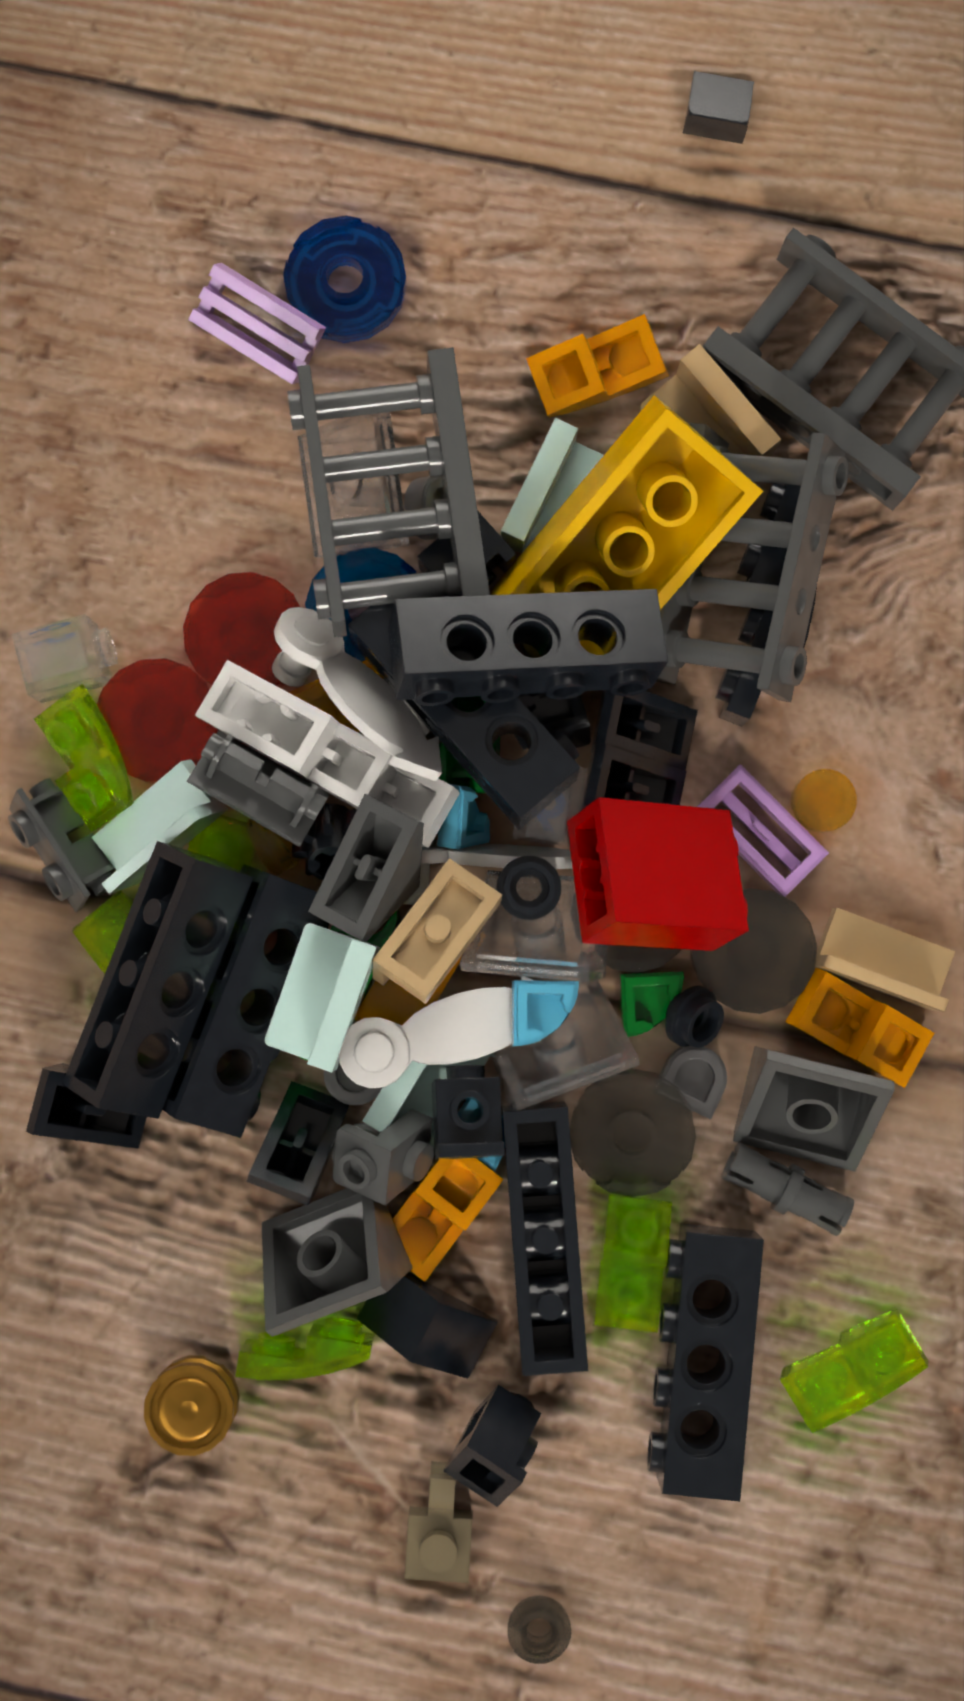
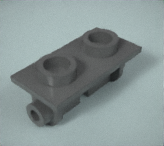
M220 730L216 734H212L201 753V759L187 779L189 784L299 847L330 795L320 789L315 783L312 784L237 741L232 735H227Z
M48 778L29 790L33 797L31 800H29L22 788L16 790L9 808L12 814L8 816V820L19 842L27 849L33 846L46 865L42 869V874L53 895L59 901L67 899L74 911L78 912L90 896L89 888L93 890L96 896L107 892L102 882L110 877L116 869L92 839L93 833L73 844L71 843L67 835L84 826L85 820L66 793L63 785L55 786L51 778Z

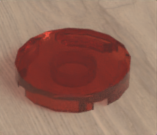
M255 572L230 573L207 584L190 603L183 624L185 652L196 673L210 685H213L224 664L229 660L279 688L286 685L278 680L272 672V664L277 655L282 652L275 641L274 628L284 611L289 608L300 607L294 594L276 579Z
M166 658L143 659L118 670L102 688L94 710L95 736L105 757L124 774L148 783H156L181 761L191 759L197 765L208 740L213 733L216 734L218 732L217 728L195 716L210 690L209 684L189 666Z

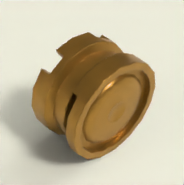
M188 1355L173 1361L154 1380L144 1400V1421L149 1435L161 1448L178 1456H197L212 1450L225 1438L239 1410V1389L235 1378L223 1363L220 1365L203 1355Z

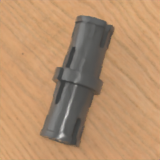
M741 1142L735 1146V1152L732 1151L724 1167L722 1179L745 1188L771 1202L770 1208L783 1215L789 1211L811 1221L835 1236L841 1233L842 1227L846 1226L851 1216L854 1199L830 1190L804 1176L805 1170L793 1163L787 1167L759 1154V1152Z

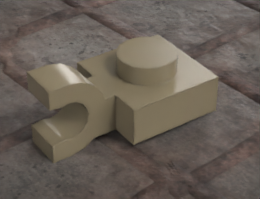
M431 1461L428 1507H409L405 1579L469 1583L473 1510L454 1509L456 1479L443 1471L448 1462Z

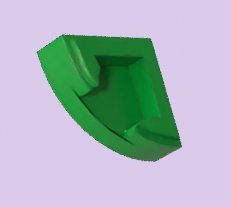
M684 972L619 974L622 1037H632L648 1032L666 1018L668 1005L682 991Z

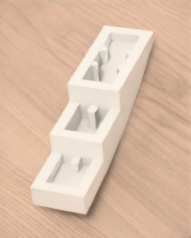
M229 660L224 664L195 714L204 722L227 735H232L237 741L310 783H315L319 788L358 809L364 794H367L424 823L422 845L426 848H429L460 794L454 786L439 778L437 781H433L388 765L393 755L382 750L367 737L339 723L326 712Z

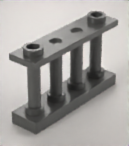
M793 227L786 236L776 259L786 266L788 271L740 333L733 332L730 335L718 326L705 342L703 348L757 411L808 449L810 448L813 433H825L846 453L848 478L893 511L921 477L910 469L912 463L909 459L958 394L964 398V346H953L838 261L834 250L824 240L814 235L805 236ZM810 284L836 303L838 307L790 370L783 369L779 372L761 358L762 353L759 348L807 285ZM860 321L886 340L888 344L840 407L833 406L829 409L810 395L812 390L809 385L855 324ZM909 357L936 377L938 381L892 442L879 446L860 432L862 427L859 422Z
M454 347L428 350L427 374L416 375V382L314 394L310 365L297 366L300 389L287 391L292 430L306 429L326 576L325 579L313 580L318 620L331 618L334 638L347 636L344 609L395 603L396 599L490 595ZM420 408L421 415L431 413L433 415L435 436L425 437V444L322 456L318 421ZM428 470L430 477H442L445 499L434 500V507L331 520L326 483ZM438 533L439 540L451 539L454 562L443 563V570L340 583L335 546Z
M688 423L752 481L798 485L801 488L793 523L741 517L721 540L787 548L779 585L705 577L701 573L702 562L660 610L668 663L656 682L676 685L679 668H682L685 663L759 674L757 689L779 701L791 702L794 687L801 683L806 671L807 655L803 646L836 496H840L844 492L848 480L846 453L825 433H813L807 460L729 453V443L706 424ZM699 602L773 611L766 647L759 648L689 638L687 632L693 607Z

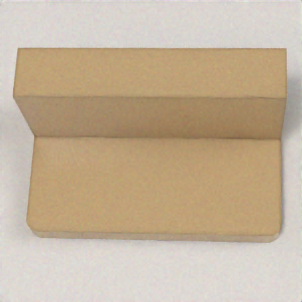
M700 344L680 360L676 375L643 401L640 406L641 411L655 395L685 422L709 426L729 443V453L771 457L781 441L778 434Z
M449 858L373 958V979L383 986L391 979L426 1004L500 905L502 894Z
M832 908L811 967L822 969L830 974L924 1009L945 1012L949 999L941 997L940 993L955 951L840 908Z

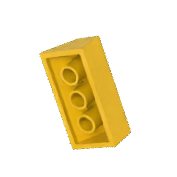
M654 395L492 588L491 595L657 589L661 610L762 494L763 490ZM587 640L579 641L582 647L589 653L604 655L602 649L594 642Z

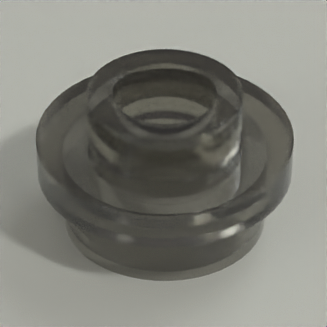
M531 1596L522 1600L514 1607L508 1619L507 1634L509 1643L514 1652L527 1662L545 1664L554 1661L564 1653L571 1639V1623L568 1613L559 1602L547 1596ZM542 1618L550 1623L551 1628L546 1635L538 1637L532 1635L527 1630L528 1624L534 1619Z

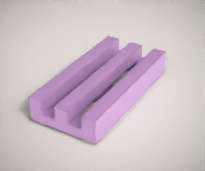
M214 264L209 273V276L212 277L208 286L203 287L198 297L201 299L198 308L192 310L188 320L291 384L298 383L297 366L309 364L326 327L225 264ZM225 286L306 335L303 343L301 344L222 295ZM216 308L295 357L293 363L213 314L214 309Z
M741 764L697 806L715 809L722 802L791 872L784 878L733 827L734 836L738 842V854L781 898L786 897L829 854ZM737 785L808 854L802 862L731 792Z

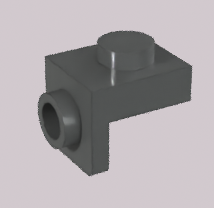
M411 1109L377 1136L353 1125L345 1124L336 1132L333 1180L337 1184L378 1203L388 1204L414 1181L423 1179L429 1171L434 1157V1148L430 1145L433 1118Z

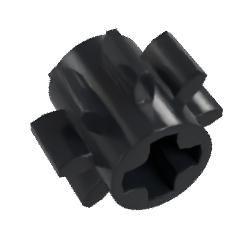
M325 803L300 847L292 843V857L298 859L305 858L306 875H314L318 879L324 880L357 811L355 808L349 810L339 804Z

